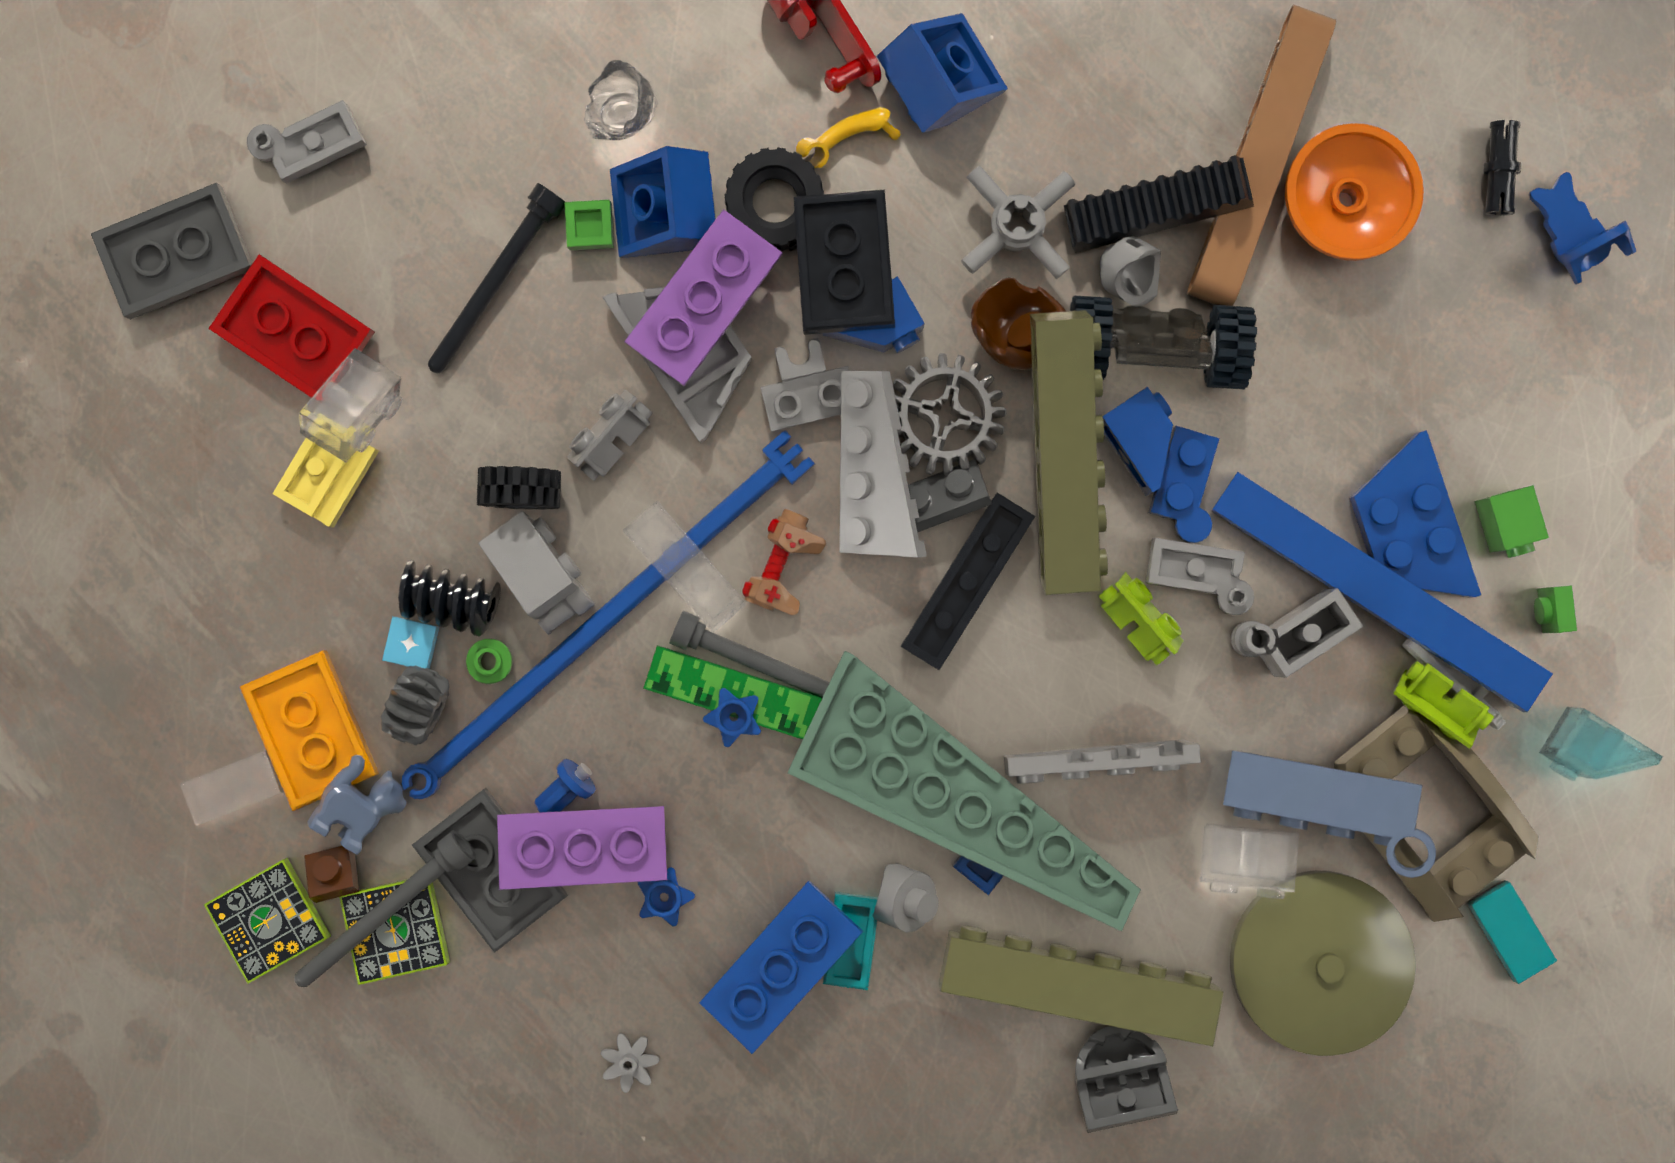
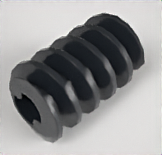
M410 560L403 570L399 585L398 601L400 614L404 618L410 619L417 613L418 619L423 623L431 622L435 618L436 624L443 628L452 622L453 628L459 632L465 631L470 625L471 633L479 637L485 633L494 619L500 600V583L497 582L491 592L487 593L485 592L484 578L480 577L473 588H468V576L462 573L456 583L452 584L450 583L449 569H444L438 580L433 579V567L429 564L424 567L420 575H416L415 561Z

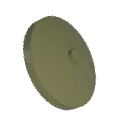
M1332 871L1300 872L1280 879L1264 889L1242 914L1233 935L1230 951V971L1233 986L1248 1016L1264 1033L1276 1042L1292 1050L1310 1055L1333 1056L1346 1054L1376 1041L1401 1016L1412 993L1415 980L1416 961L1414 945L1408 927L1399 911L1374 887L1349 875Z

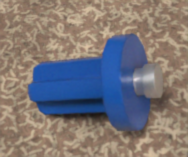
M563 759L556 768L559 777L535 799L534 803L538 808L537 810L540 813L561 812L577 796L588 799L596 790L590 778L592 775L591 770L583 763L578 765L572 760Z

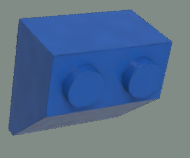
M963 13L910 24L876 56L885 70L888 81L898 91L908 108L909 116L919 126L922 133L952 124L1008 89Z
M665 146L610 169L619 257L629 258L693 250L716 220L709 154L706 151Z

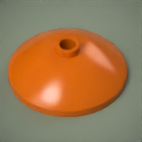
M1359 123L1331 127L1309 140L1292 161L1285 184L1287 212L1299 235L1317 251L1329 257L1346 261L1371 259L1397 246L1406 238L1416 224L1421 212L1424 196L1423 179L1418 163L1403 142L1379 127ZM1340 193L1350 195L1352 198L1351 206L1341 204L1339 200Z

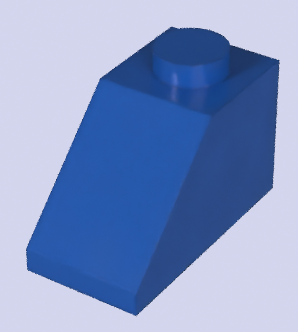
M897 276L892 279L895 328L822 333V335L883 353L894 347L896 353H899L920 341L917 334L923 331L925 323Z
M1148 387L1102 416L1104 435L1145 496L1161 488L1173 424L1168 418L1172 415L1168 403L1159 392L1152 394Z

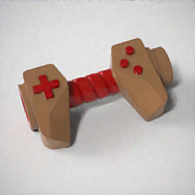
M784 509L781 517L778 516V519H773L768 526V539L774 543V546L761 577L752 576L749 581L745 582L742 593L745 596L744 600L770 611L778 609L790 615L798 613L799 600L788 592L779 582V579L790 553L820 554L826 546V541L823 538L807 532L808 528L806 525L809 520L807 517Z

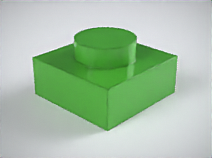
M610 200L565 202L566 239L569 251L614 248L612 203Z
M1572 585L1537 588L1538 598L1534 601V615L1537 623L1541 625L1542 633L1577 631Z

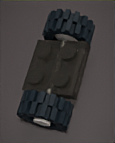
M1076 295L1072 297L1070 311L1086 310L1093 317V323H1100L1102 347L1101 351H1094V369H1101L1103 380L1107 375L1111 349L1114 348L1117 364L1203 369L1207 387L1242 390L1248 387L1249 379L1252 377L1251 367L1255 363L1254 351H1256L1257 342H1255L1257 318L1254 315V308L1214 305L1209 315L1210 322L1207 323V328L1205 329L1202 315L1196 314L1189 309L1175 308L1169 312L1150 311L1146 307H1135L1133 305L1126 306L1124 309H1115L1110 298Z

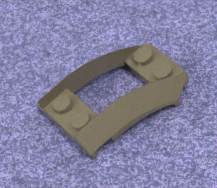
M1404 705L1334 761V769L1393 779L1434 745L1457 768L1493 816L1439 858L1426 874L1410 878L1402 876L1397 872L1395 873L1409 892L1419 901L1430 920L1437 922L1461 918L1464 916L1458 908L1525 854L1534 859L1536 858L1539 836L1506 790L1471 748H1467L1458 740L1447 737L1432 721ZM1364 833L1388 863L1386 856L1387 846L1373 843L1374 834ZM1404 838L1396 844L1395 855L1402 865L1415 868L1424 863Z

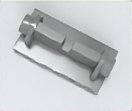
M624 390L620 396L617 393L612 395L601 407L599 414L602 417L591 430L588 428L581 430L569 446L572 451L567 458L576 467H579L585 461L586 463L581 470L593 481L599 475L604 477L624 454L611 443L616 436L630 446L650 424L648 418L653 412L640 401L633 408L632 404L637 398L627 390Z

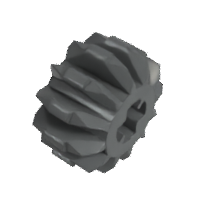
M416 665L406 668L403 674L398 677L385 703V710L381 715L382 731L403 743L408 742L418 745L425 742L429 734L433 733L437 721L440 720L442 710L445 708V702L449 696L448 679L429 668H421Z

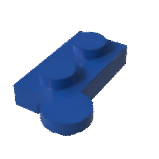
M1175 426L1171 433L1161 488L1154 492L1148 513L1175 520L1177 535L1188 543H1197L1206 539L1212 530L1210 515L1199 507L1220 438Z

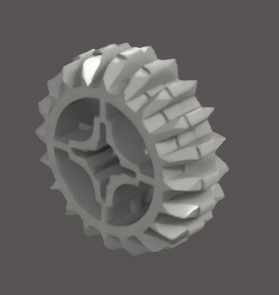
M945 353L939 354L938 368L934 369L928 357H923L920 361L922 374H919L914 367L909 365L905 368V374L911 381L910 384L901 379H895L893 382V387L902 394V397L895 395L901 424L898 437H903L905 440L900 444L901 453L905 454L910 448L915 452L909 462V465L913 468L919 464L921 457L929 460L926 466V474L929 475L933 474L936 462L943 463V471L946 476L953 471L952 462L957 461L961 469L966 470L970 468L968 456L976 459L979 465L983 464L986 458L979 449L980 446L989 451H995L998 444L988 434L1002 435L1005 431L1004 426L992 422L993 418H1002L1007 414L1006 408L992 407L991 404L1003 397L1002 390L987 393L986 388L995 379L993 375L989 374L981 381L977 380L975 376L979 373L981 364L975 362L969 373L961 370L965 362V357L961 355L957 356L954 368L947 367V356ZM947 380L944 393L939 399H922V401L911 399L924 385L933 381ZM960 384L968 388L976 397L981 408L982 418L974 416L973 412L965 410L960 405L958 400ZM949 394H951L950 411L958 420L955 423L950 420L948 426L944 427L942 435L938 436L941 424H939V416L933 414V409L937 408L940 411L942 405L946 404ZM907 412L916 414L917 418H921L930 424L932 438L929 447L923 444L912 432ZM957 429L967 431L971 429L979 432L977 437L965 447L953 451H942L947 435L951 431Z

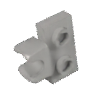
M818 338L811 339L808 342L809 357L801 365L793 364L790 361L785 348H775L782 382L760 387L771 431L841 415L842 371H849V367L844 366L826 371Z

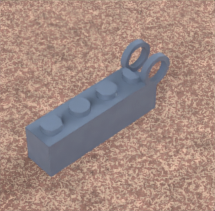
M1232 751L1223 805L1234 807L1233 816L1261 821L1262 813L1280 816L1279 825L1307 830L1308 822L1327 825L1326 834L1354 839L1355 831L1374 834L1373 843L1387 846L1386 856L1391 868L1405 877H1420L1426 874L1435 862L1436 848L1433 840L1424 831L1416 829L1423 785L1242 751ZM1415 837L1421 840L1428 849V858L1425 863L1415 868L1402 865L1395 855V846L1401 839Z

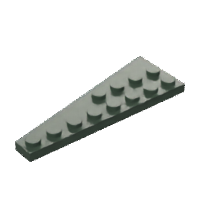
M844 651L788 770V774L1122 931L1141 889L853 654Z

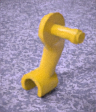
M878 107L840 120L815 140L812 138L801 139L796 146V152L802 155V157H806L810 150L815 147V154L809 162L814 168H822L829 159V150L852 135L865 131H877L882 128L889 134L892 140H897L901 133L888 122L890 111L886 108Z

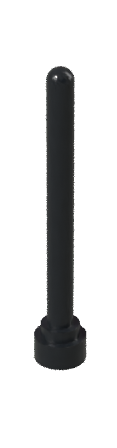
M540 183L535 185L527 197L530 200L526 207L529 210L528 214L429 359L428 367L433 373H441L445 370L543 223L547 222L549 224L553 217L558 219L564 210L565 201Z

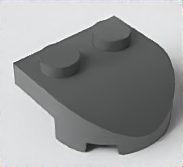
M1113 1026L1102 1028L1089 1037L1077 1057L1075 1069V1084L1087 1133L1178 1113L1166 1067L1167 1059L1162 1048L1155 1040L1141 1032Z

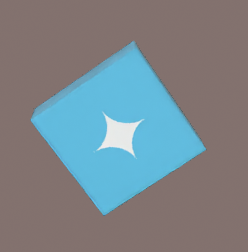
M392 616L382 661L408 667L416 665L421 668L430 669L440 627Z

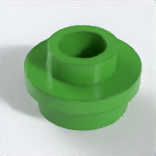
M483 639L476 642L468 651L466 665L470 675L478 682L484 684L502 681L509 674L513 662L509 648L503 642L496 639ZM488 652L492 653L496 658V665L491 670H486L481 664L482 656Z

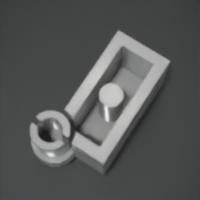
M521 511L478 544L527 615L535 620L539 619L538 624L549 635L577 613L581 616L595 606L581 583L576 579L581 575L576 564L566 552L559 556L551 543L557 538L547 523L541 517L534 520L524 511Z
M1338 588L1324 589L1269 626L1257 621H1245L1238 624L1232 632L1231 644L1234 650L1242 656H1260L1274 677L1287 678L1361 629L1363 625Z

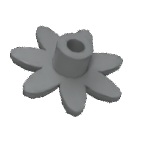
M619 1033L617 1036L619 1051L614 1049H603L601 1051L604 1059L614 1063L604 1072L603 1079L611 1080L621 1075L620 1083L624 1093L630 1090L634 1077L640 1083L650 1085L651 1078L644 1068L656 1065L660 1059L656 1055L643 1054L648 1042L647 1037H640L631 1048V1044L625 1034ZM625 1062H631L632 1066H627Z

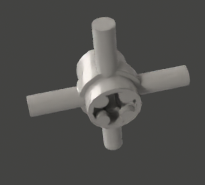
M981 166L975 168L967 176V179L994 208L991 219L992 234L961 260L970 273H975L1002 248L1010 251H1022L1029 248L1056 280L1070 268L1042 236L1046 225L1045 211L1075 186L1074 180L1067 172L1063 171L1033 198L1022 194L1007 197ZM1013 212L1023 213L1022 217L1033 227L1027 232L1023 227H1016L1011 232L1005 224L1010 222Z

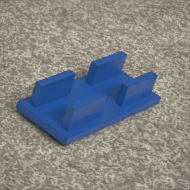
M809 880L699 1003L753 1054L863 933V930Z

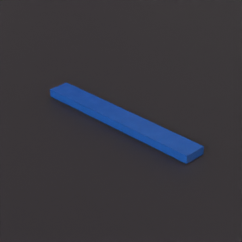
M1239 472L1236 473L1212 509L1213 513L1331 589L1338 588L1345 598L1523 713L1529 711L1553 675L1552 672Z

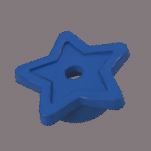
M722 688L719 691L718 708L705 715L703 721L720 730L725 747H730L740 734L759 735L761 729L752 716L758 702V697L753 695L738 699L726 688ZM733 712L738 714V720L736 721L730 719V714Z
M669 867L667 869V880L638 882V886L645 896L639 916L641 918L662 917L671 926H676L678 924L679 908L693 900L695 894L678 885L675 869ZM662 893L668 894L669 898L667 901L660 899Z

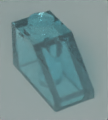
M1566 707L1539 752L1552 760L1549 767L1553 771L1572 781H1575L1577 777L1596 780L1659 765L1663 758L1660 754L1585 708Z

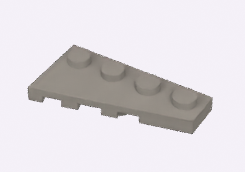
M842 371L839 552L915 558L926 557L924 540L919 541L915 519L919 518L916 499L910 498L906 473L910 472L907 454L901 453L898 437L901 424L890 371Z
M1183 739L1004 755L1005 774L1009 777L1016 776L1018 784L1043 782L1044 774L1062 773V779L1065 780L1090 777L1089 771L1107 770V775H1126L1135 773V768L1152 766L1153 771H1171L1180 769V764L1201 763L1200 745Z

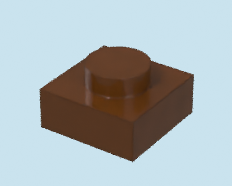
M338 846L304 855L308 895L314 903L359 892L356 860L353 852L343 846Z

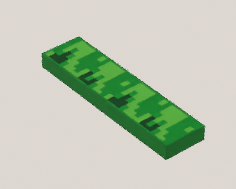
M659 645L656 647L643 689L712 711L718 708L719 691L722 688H726L738 699L756 695L758 702L752 716L757 724L799 739L804 738L822 700L821 697ZM733 712L730 714L731 717L738 719L737 713Z

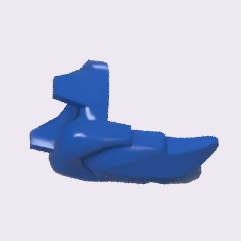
M1569 172L1560 175L1552 189L1536 188L1529 193L1530 200L1540 209L1545 219L1543 226L1553 240L1550 245L1554 256L1566 267L1575 285L1582 282L1581 272L1598 265L1609 255L1612 244L1615 243L1626 256L1637 252L1630 227L1626 221L1606 230L1597 218L1592 219L1586 204L1579 201L1575 195L1572 176Z

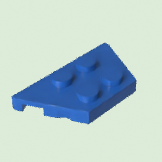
M1425 430L1416 433L1393 458H1390L1377 471V474L1369 482L1364 483L1349 498L1367 554L1423 591L1454 594L1468 598L1481 596L1428 432Z

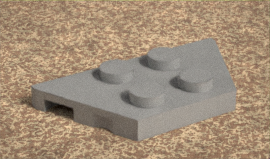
M664 288L644 289V292L621 295L611 293L604 296L603 299L629 336ZM731 326L728 327L685 386L642 356L700 443L704 442L709 436L752 360Z

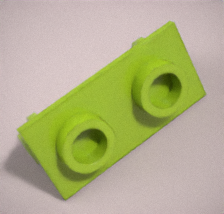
M1125 572L1115 583L1119 589L1118 591L1113 585H1110L1098 595L1103 601L1100 606L1120 629H1123L1133 620L1139 625V627L1128 634L1127 638L1146 661L1152 660L1155 665L1160 664L1170 655L1166 649L1167 647L1173 654L1178 652L1184 641L1180 637L1182 634L1181 628L1168 613L1161 614L1151 602L1153 599L1152 594L1140 579L1134 578L1132 580L1127 572Z
M1416 661L1409 670L1405 669L1393 694L1400 698L1408 709L1421 713L1436 724L1447 737L1458 740L1470 749L1473 746L1479 728L1484 730L1494 718L1488 712L1489 706L1479 701L1463 688L1451 699L1446 693L1453 687L1454 682L1432 667L1428 662L1423 665Z

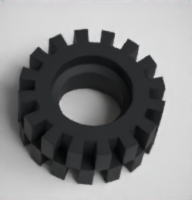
M485 466L478 468V506L540 510L560 508L561 471L538 469L537 467L525 468L521 466Z

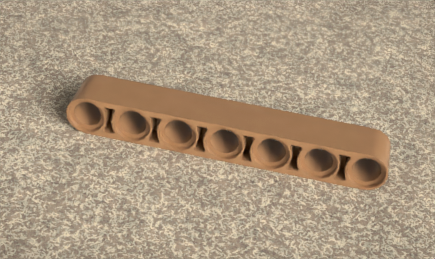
M1294 4L1292 5L1281 29L1236 156L1243 157L1254 207L1213 217L1191 277L1187 295L1214 305H1234L1333 35L1336 19Z

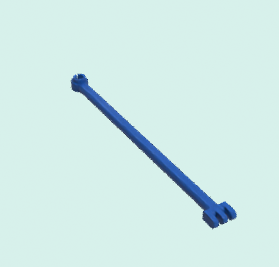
M786 430L779 434L762 449L763 453L769 458L763 466L429 760L409 766L402 776L403 790L411 788L413 786V776L416 773H421L426 778L425 788L422 790L414 788L409 792V796L414 799H424L433 796L438 791L441 785V778L779 480L785 476L793 485L815 465V462L808 457L795 468L791 462L803 452V449L799 444H796L783 455L779 449L786 445L792 436Z

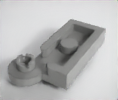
M343 100L284 128L283 133H280L278 129L271 125L262 124L254 127L247 136V147L250 153L260 161H273L281 180L286 184L367 145L348 105Z
M1159 538L1152 539L1145 583L1217 594L1219 607L1230 615H1241L1247 612L1254 602V592L1251 586L1239 579L1243 568L1245 552Z

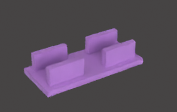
M723 209L624 342L681 385L685 386L783 253Z
M664 806L497 815L499 890L667 880Z

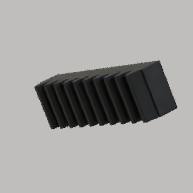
M1234 155L1227 162L1222 163L1215 160L1205 168L1197 165L1190 172L1178 170L1171 177L1159 175L1155 181L1141 180L1134 187L1127 184L1122 185L1119 191L1115 192L1107 189L1100 196L1086 195L1082 201L1070 199L1064 205L1072 247L1075 253L1117 243L1125 237H1140L1254 207L1244 159Z
M998 492L991 500L992 505L987 506L976 526L971 531L966 542L961 547L956 558L951 563L900 646L937 670H940L1036 517Z

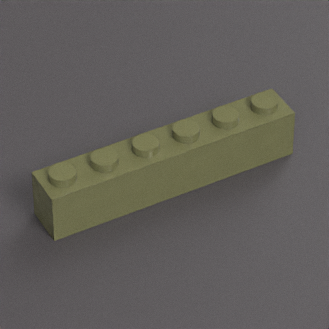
M1086 310L1030 314L1040 582L1046 595L1101 591L1100 576L1108 574V560L1106 549H1100L1099 532H1106L1107 528L1104 504L1098 505V488L1105 487L1103 460H1097V443L1104 442V423L1102 415H1096L1095 397H1102L1103 395L1101 369H1094V351H1101L1102 347L1100 323H1093V317Z
M961 926L960 932L949 930L938 983L941 992L1212 1047L1214 1045L1224 992L1216 984L1211 983L1212 977L1194 971H1185L1184 977L1166 974V967L1149 962H1140L1139 968L1121 965L1122 958L1105 953H1095L1094 959L1076 956L1077 949L1060 944H1050L1049 950L1032 947V940L1015 935H1006L1005 941L987 938L988 931L976 927Z

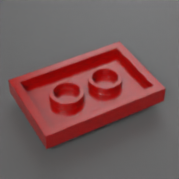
M260 254L208 328L324 406L375 333V331Z

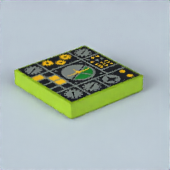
M288 858L279 861L204 904L247 984L331 937Z
M406 880L362 889L359 892L339 897L346 930ZM433 882L351 950L358 985L445 966L450 963Z

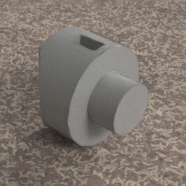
M1135 236L1125 237L1116 244L1110 245L1105 249L1100 259L1102 286L1109 293L1135 307L1146 305L1158 294L1161 250Z
M898 863L889 864L884 870L879 896L872 916L875 920L906 933L918 930L926 922L932 920L938 910L935 884L931 877L923 872Z

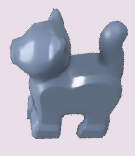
M361 755L352 756L350 764L343 768L325 787L320 804L315 808L308 820L309 828L324 837L330 832L331 825L337 823L344 825L338 833V836L342 839L340 844L356 855H359L362 851L364 838L375 829L381 817L393 813L399 814L407 803L403 797L402 785L393 779L391 771L385 772L374 783L369 795H364L351 784L364 770L365 759Z

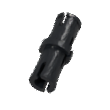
M1505 120L1490 122L1489 162L1484 164V174L1488 175L1486 208L1484 210L1486 215L1495 216L1496 212H1499L1500 197V216L1515 214L1516 175L1521 173V162L1517 161L1518 137L1521 124L1519 121L1509 120V125L1505 126V139Z

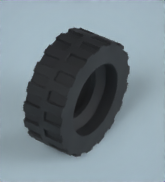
M769 147L763 148L758 153L748 154L742 163H737L733 168V174L731 178L728 177L726 183L727 190L726 194H724L726 210L778 250L789 249V251L797 249L795 211L788 219L782 222L773 223L765 221L754 210V192L763 182L779 179L790 184L795 190L797 197L823 195L822 181L819 174L817 175L814 171V166L809 161L806 162L802 159V155L795 151L791 153L786 151V148L780 147L769 150Z

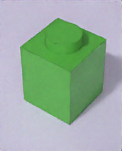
M1534 485L1474 501L1490 553L1506 550L1508 558L1536 551L1533 542L1549 538Z

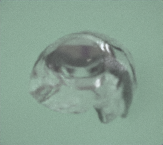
M621 60L610 61L605 66L601 75L588 88L591 103L586 106L584 121L593 139L622 140L630 138L641 132L656 114L658 101L653 87L640 71L627 62H622Z

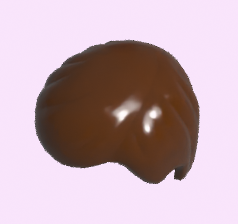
M1007 277L988 287L974 302L971 309V328L981 346L996 362L1014 370L1032 369L1030 314L1066 312V310L1042 287L1038 286L1037 289L1029 288L1019 283L1017 279Z

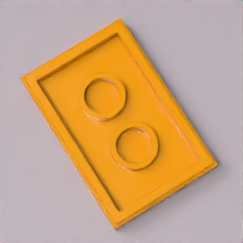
M322 650L240 686L292 811L321 800L325 787L343 768L350 764L351 757L354 755H361L365 759V766L362 773L351 782L352 785L379 774L327 650Z

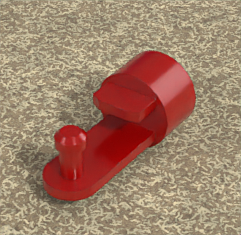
M767 0L779 21L788 22L798 39L809 37L815 29L817 17L811 8L815 10L847 61V64L840 68L833 67L826 71L824 81L830 91L838 94L846 89L847 84L856 79L867 87H872L880 82L881 69L878 60L841 0Z

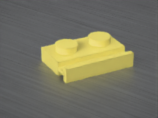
M318 416L272 494L307 515L314 517L324 525L334 528L379 450Z

